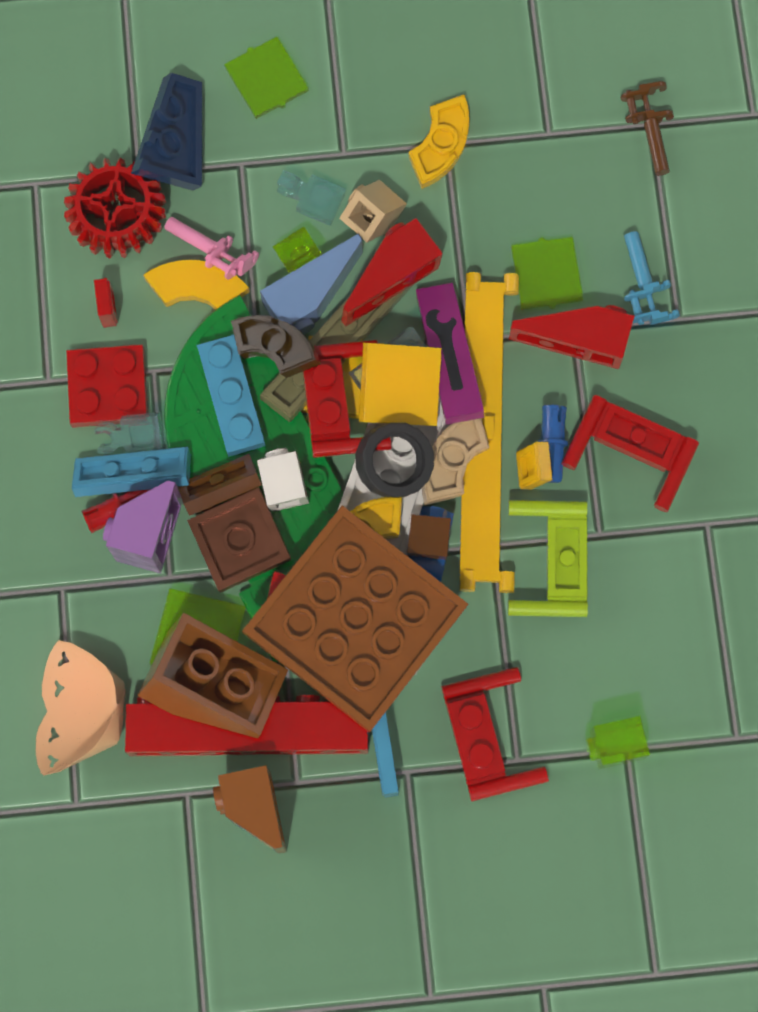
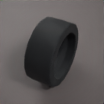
M386 423L371 429L360 440L355 453L356 470L361 482L371 492L383 497H406L418 492L429 481L434 469V451L429 439L419 428L407 423ZM389 437H400L407 440L416 454L414 473L401 483H389L382 480L373 466V453L376 446L382 440Z

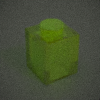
M640 716L595 725L590 729L591 737L585 738L590 761L597 760L599 769L644 760L650 755Z

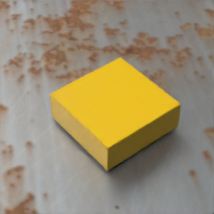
M535 442L516 452L520 489L532 490L552 480L548 442Z

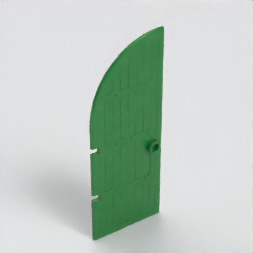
M238 295L210 314L193 332L182 348L172 369L167 386L164 405V425L168 449L189 448L191 454L189 479L250 454L262 484L257 460L266 458L265 454L267 452L284 448L288 449L289 453L296 451L309 504L271 512L292 560L248 580L251 587L239 593L252 619L268 598L274 571L284 575L289 573L336 514L343 491L326 458H313L310 429L302 412L300 411L291 422H288L260 399V394L280 373L276 363L270 358L256 356L244 359L240 356L266 446L228 457L197 345L234 335L231 321L251 316L243 299ZM263 485L259 486V489L261 490L266 501ZM235 496V497L230 498V499H228V500H226V501H223V502L217 504L215 507H217V506H219V505H221V504H223V503H225V502H228V501H230V500H232V499H234V498H236V497H238V496ZM270 655L273 662L277 664L280 663L278 660H276Z

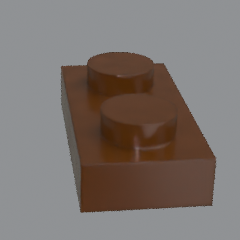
M247 454L190 478L189 485L178 486L183 504L190 516L197 512L208 511L217 504L235 496L243 495L262 484L251 456Z

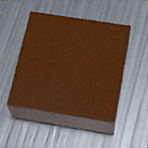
M411 514L407 556L447 560L451 518Z

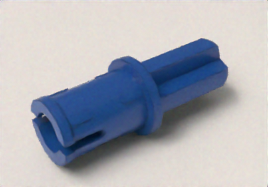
M559 405L542 406L541 439L537 440V442H548L552 480L547 483H559L562 481L563 465L561 463L564 447L568 446V441L565 440L567 407L560 406V408Z

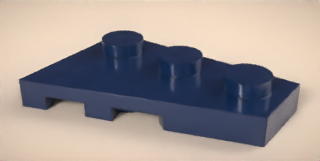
M170 73L163 77L131 174L192 191L202 187V82L175 73Z

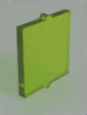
M278 37L256 48L249 47L245 54L224 64L226 71L255 119L278 107L281 109L285 108L287 102L309 91L308 86Z
M541 237L538 242L511 245L515 273L519 275L521 310L544 306L554 309L559 304L583 301L573 237L545 240V238Z

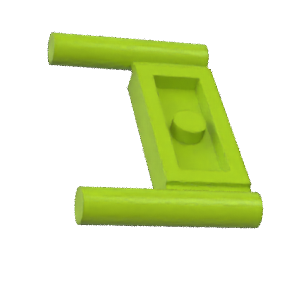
M509 500L508 516H548L547 601L508 600V616L587 617V501Z

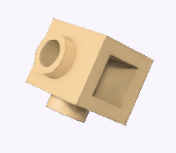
M378 180L366 186L363 184L358 186L350 195L349 203L339 219L355 233L359 234L364 241L369 242L386 234L392 228L407 203L382 181Z

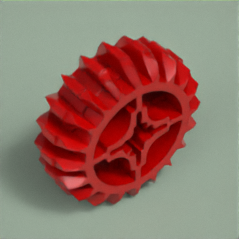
M121 157L118 159L116 166H111L109 159L104 158V167L99 169L90 162L89 169L91 173L86 175L78 171L77 178L80 184L69 183L68 189L72 196L64 197V204L68 208L64 213L66 222L71 223L68 227L72 236H78L77 241L80 246L85 247L90 244V251L95 255L104 248V254L109 259H111L115 250H119L121 257L126 258L128 254L127 248L133 247L135 252L140 253L142 250L140 242L142 240L148 244H152L154 241L150 232L161 233L162 226L158 220L166 218V211L161 207L166 203L165 196L159 193L161 190L159 181L131 174L135 161L126 168L125 160ZM128 186L137 190L145 198V203L136 202L135 198L127 197L124 187ZM108 187L105 192H102V193H100V194H96V193H98L100 190H102V189ZM118 199H119V202H120L121 206L119 205V206H116V208H115V205L118 204ZM115 209L111 216L110 211ZM86 213L94 214L95 218L103 219L106 231L92 226L86 220ZM129 222H135L128 228L122 230L125 224Z

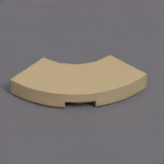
M481 418L449 425L432 445L434 469L429 481L422 487L424 505L460 497L464 494L463 476L467 464L474 456L489 449Z

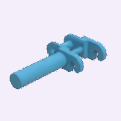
M637 231L624 235L637 284L641 291L637 292L630 290V294L624 297L626 302L631 301L635 315L633 323L643 325L644 321H649L650 325L678 318L680 316L679 310H674L671 314H668L667 311L660 312L655 309L652 293L670 288V280L664 281L661 285L659 281H652L639 233ZM647 298L650 312L642 313L639 303L640 299Z

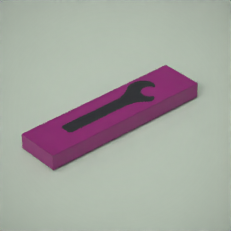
M453 283L416 289V299L427 346L442 348L439 397L446 425L484 418L483 404Z

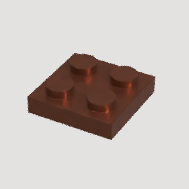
M259 487L187 520L220 593L292 560Z

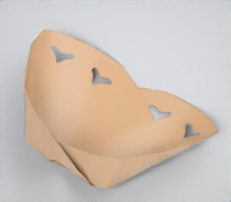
M60 640L57 641L49 654L42 682V697L47 713L39 725L36 735V759L43 776L60 772L116 745L120 740L123 726V708L126 693L124 681L91 653L73 643ZM64 651L69 662L59 667L58 663L63 659L62 652ZM55 681L64 686V689L57 697L55 696L57 690ZM54 727L59 737L48 742L52 737L51 729ZM49 755L58 759L53 767H50L52 761L49 760Z

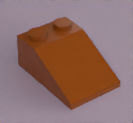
M183 613L167 632L137 696L173 715L258 738L262 733L288 669Z

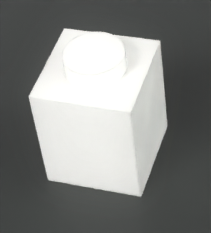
M285 448L267 452L265 454L266 458L257 460L267 506L271 512L309 504L302 469L296 451L289 453L288 449Z

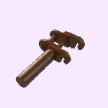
M659 81L639 85L638 90L635 91L627 90L620 98L622 102H627L630 115L625 118L627 123L635 125L644 121L655 175L663 176L668 174L670 169L659 123L665 117L666 120L673 119L674 114L672 110L655 112L650 109L648 95H653L656 89H659L660 92L667 89L666 82ZM643 99L645 111L637 112L635 101Z

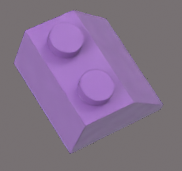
M166 481L118 507L115 518H108L104 528L103 540L107 541L106 547L116 562L161 574L183 504L181 494L175 482Z

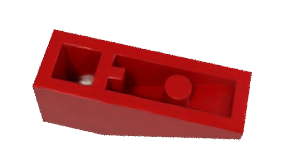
M417 218L407 224L400 222L390 228L385 234V238L343 307L341 321L345 327L439 269L443 253Z
M607 305L605 308L593 306L514 320L511 325L509 340L619 370L635 316L627 314V311L621 307Z

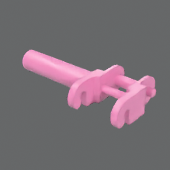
M170 217L165 224L166 231L207 254L205 257V267L210 269L216 266L225 272L224 277L227 280L236 275L242 276L258 260L259 252L255 250L252 254H242L237 259L227 254L233 243V238L229 235L226 239L222 238L216 242L174 217ZM225 258L226 260L230 261L231 264L228 265L227 263L223 262L222 259Z

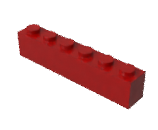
M299 695L296 696V702H280V696H277L262 733L258 738L173 715L138 697L137 704H126L125 752L129 756L368 754V731L331 702H320V696Z

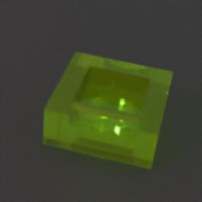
M304 226L272 246L289 274L322 255Z

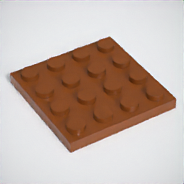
M342 505L245 626L242 633L365 730L371 732L469 604Z

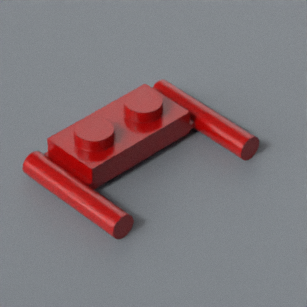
M377 340L314 346L321 364L303 371L313 458L356 453L360 440L363 437L350 438L341 359L363 357V343L378 344ZM390 437L382 440L376 446L375 451L391 450Z
M593 395L561 464L568 469L575 470L592 436L594 441L662 472H665V470L669 471L654 504L656 509L668 512L699 446V442L693 438L682 436L618 405L607 402L603 397Z
M518 667L441 686L471 802L549 782L545 766L509 776L505 774L504 763L483 691L521 682Z

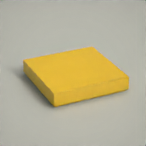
M363 343L359 422L437 426L442 348Z

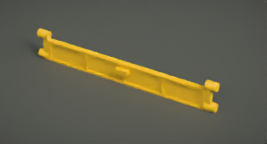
M466 273L465 335L483 404L484 418H481L489 449L471 459L463 476L464 494L461 496L460 591L474 592L475 582L499 583L500 593H514L515 572L499 571L503 308L504 295L515 296L519 294V275L516 273L504 274V283L481 282L480 273Z

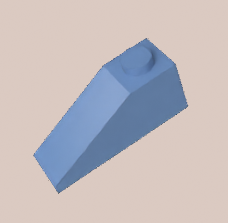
M359 234L260 290L262 303L269 315L293 325L304 335L310 332L315 326L314 323L320 319L362 255V239Z

